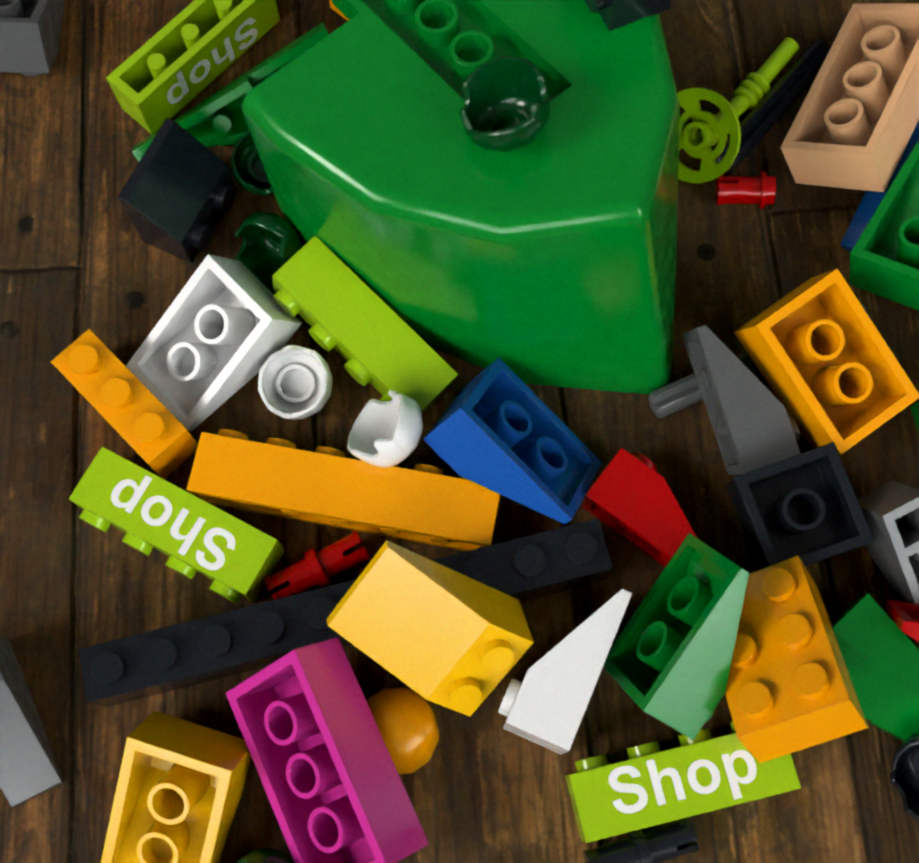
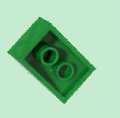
M917 141L850 252L849 285L918 311L919 141Z
M689 533L610 648L603 668L644 712L694 740L702 726L711 719L716 706L726 692L749 573Z

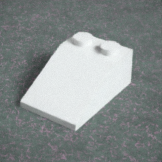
M208 254L127 363L126 367L188 431H193L257 375L267 358L276 351L282 350L302 322L296 316H289L276 303L273 298L274 294L241 261Z
M621 589L527 670L522 682L514 678L511 679L498 711L499 714L507 717L503 729L560 755L570 751L632 593Z

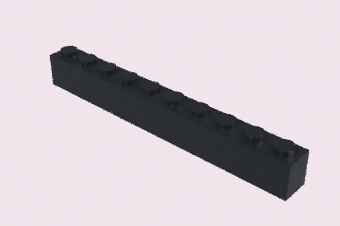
M599 518L432 560L510 595L520 602L607 580L613 570ZM356 579L79 649L87 703L110 707L263 668L296 648L339 637L342 647L352 645L327 626V617Z

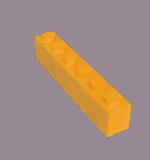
M219 429L218 435L201 432L186 489L196 497L216 506L353 531L357 530L364 533L463 551L492 545L501 497L500 494L464 477L457 478L443 475V470L435 466L416 464L413 470L395 466L387 468L377 467L362 460L345 458V453L335 448L319 446L316 447L315 452L296 449L295 443L280 438H268L266 443L250 441L247 435L230 429Z

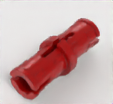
M357 530L352 531L351 534L318 552L314 548L304 553V559L271 576H266L264 580L268 590L274 589L288 581L290 582L288 587L271 595L272 598L275 600L303 593L317 585H320L321 588L332 584L330 578L364 561L370 560L371 557L366 546L349 555L345 554L347 550L363 542Z

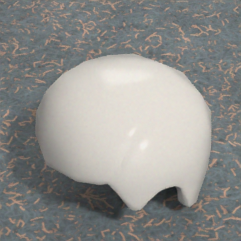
M288 345L283 347L282 350L271 354L259 370L258 392L271 412L285 419L300 420L322 410L331 397L333 377L328 363L318 352L298 345Z
M389 390L388 395L392 397L391 401L371 399L366 403L356 418L348 437V451L360 460L377 467L387 468L404 461L417 447L423 431L420 405L414 399L394 390Z

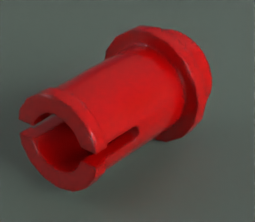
M761 171L759 176L721 175L716 179V205L757 204L758 209H764L765 205H773L775 202L776 177L767 176L766 171Z

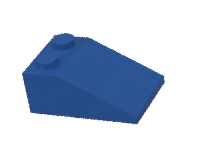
M499 357L459 391L423 438L436 454L459 476L563 524L573 519L602 465L598 457Z

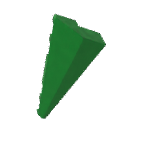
M321 22L173 121L206 148L216 145L222 147L235 144L249 129L242 112L243 101L247 94L256 85L328 36L330 33L325 24ZM158 131L132 148V153L138 162H140Z
M867 593L855 599L831 623L865 718L870 720V723L904 742L912 734L919 733V649Z

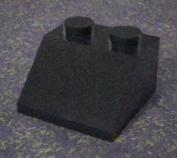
M166 118L117 198L143 242L192 263L199 250H205L211 242L214 225L221 213L227 212L231 208L236 196V186L229 167L225 162L175 121Z

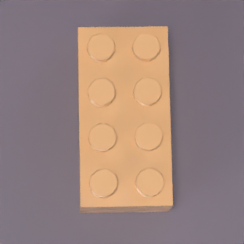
M853 3L780 147L796 184L885 192L919 121V3Z

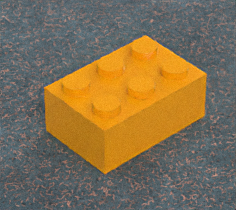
M838 268L810 278L734 331L777 399L785 406L787 414L791 415L796 421L801 435L811 450L834 442L838 454L841 455L919 399V393Z
M799 556L749 574L725 692L737 738L759 763L869 728L818 587Z

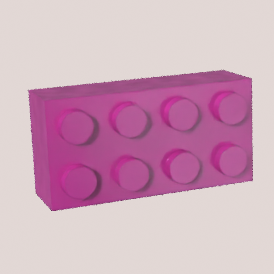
M339 637L296 648L225 693L294 863H396L429 845Z

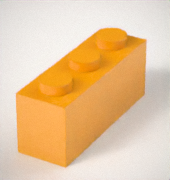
M90 329L50 361L161 478L165 479L197 450L198 443L189 431Z

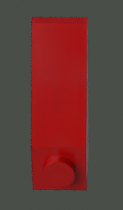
M621 447L587 492L581 507L596 518H599L601 522L659 564L666 567L689 533L696 538L697 536L666 480L656 472L657 466L645 455L639 452H632L630 454Z

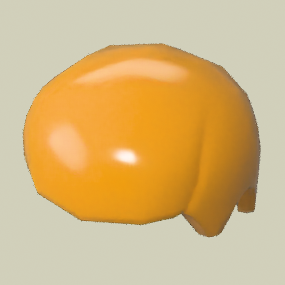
M407 687L383 688L366 699L398 774L414 773L428 763L439 741V730L435 714L426 699Z

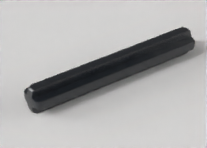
M824 39L814 40L740 123L741 143L739 152L731 167L723 175H729L736 169L812 83L832 45L827 44ZM730 136L727 138V143L723 152L716 158L717 164L724 158L725 154L727 153L730 144Z

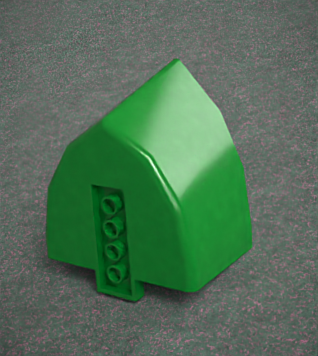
M332 0V3L349 21L256 85L247 94L242 105L244 118L283 218L296 228L303 246L314 236L318 237L430 347L484 369L499 357L525 384L649 395L652 391L672 382L680 106L660 13L609 31L598 12H591L585 0ZM505 56L527 58L541 70L550 100L548 122L532 143L515 150L501 152L479 147L467 135L460 116V109L464 108L463 82L467 76L486 62Z

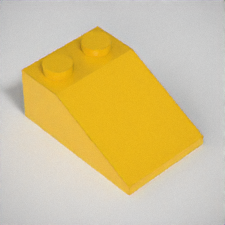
M388 540L385 541L327 617L328 627L423 698L469 717L534 643L518 599Z
M154 711L127 737L101 863H219L243 793L251 760L245 740Z

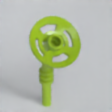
M786 37L756 72H750L746 79L740 83L739 87L734 90V98L730 102L718 92L708 88L695 87L677 93L679 106L685 110L680 116L679 151L684 149L691 157L701 159L700 170L689 168L679 160V180L694 184L705 183L717 179L731 167L737 157L741 143V127L738 118L746 110H753L758 102L763 99L764 95L770 91V83L799 50V45L794 39ZM699 100H706L720 108V111L716 115L708 111H702ZM691 118V119L693 120V122H692V123H689V124L686 126L688 120ZM728 134H730V144L727 153L717 164L716 158L723 152ZM718 142L716 148L712 151L711 147Z

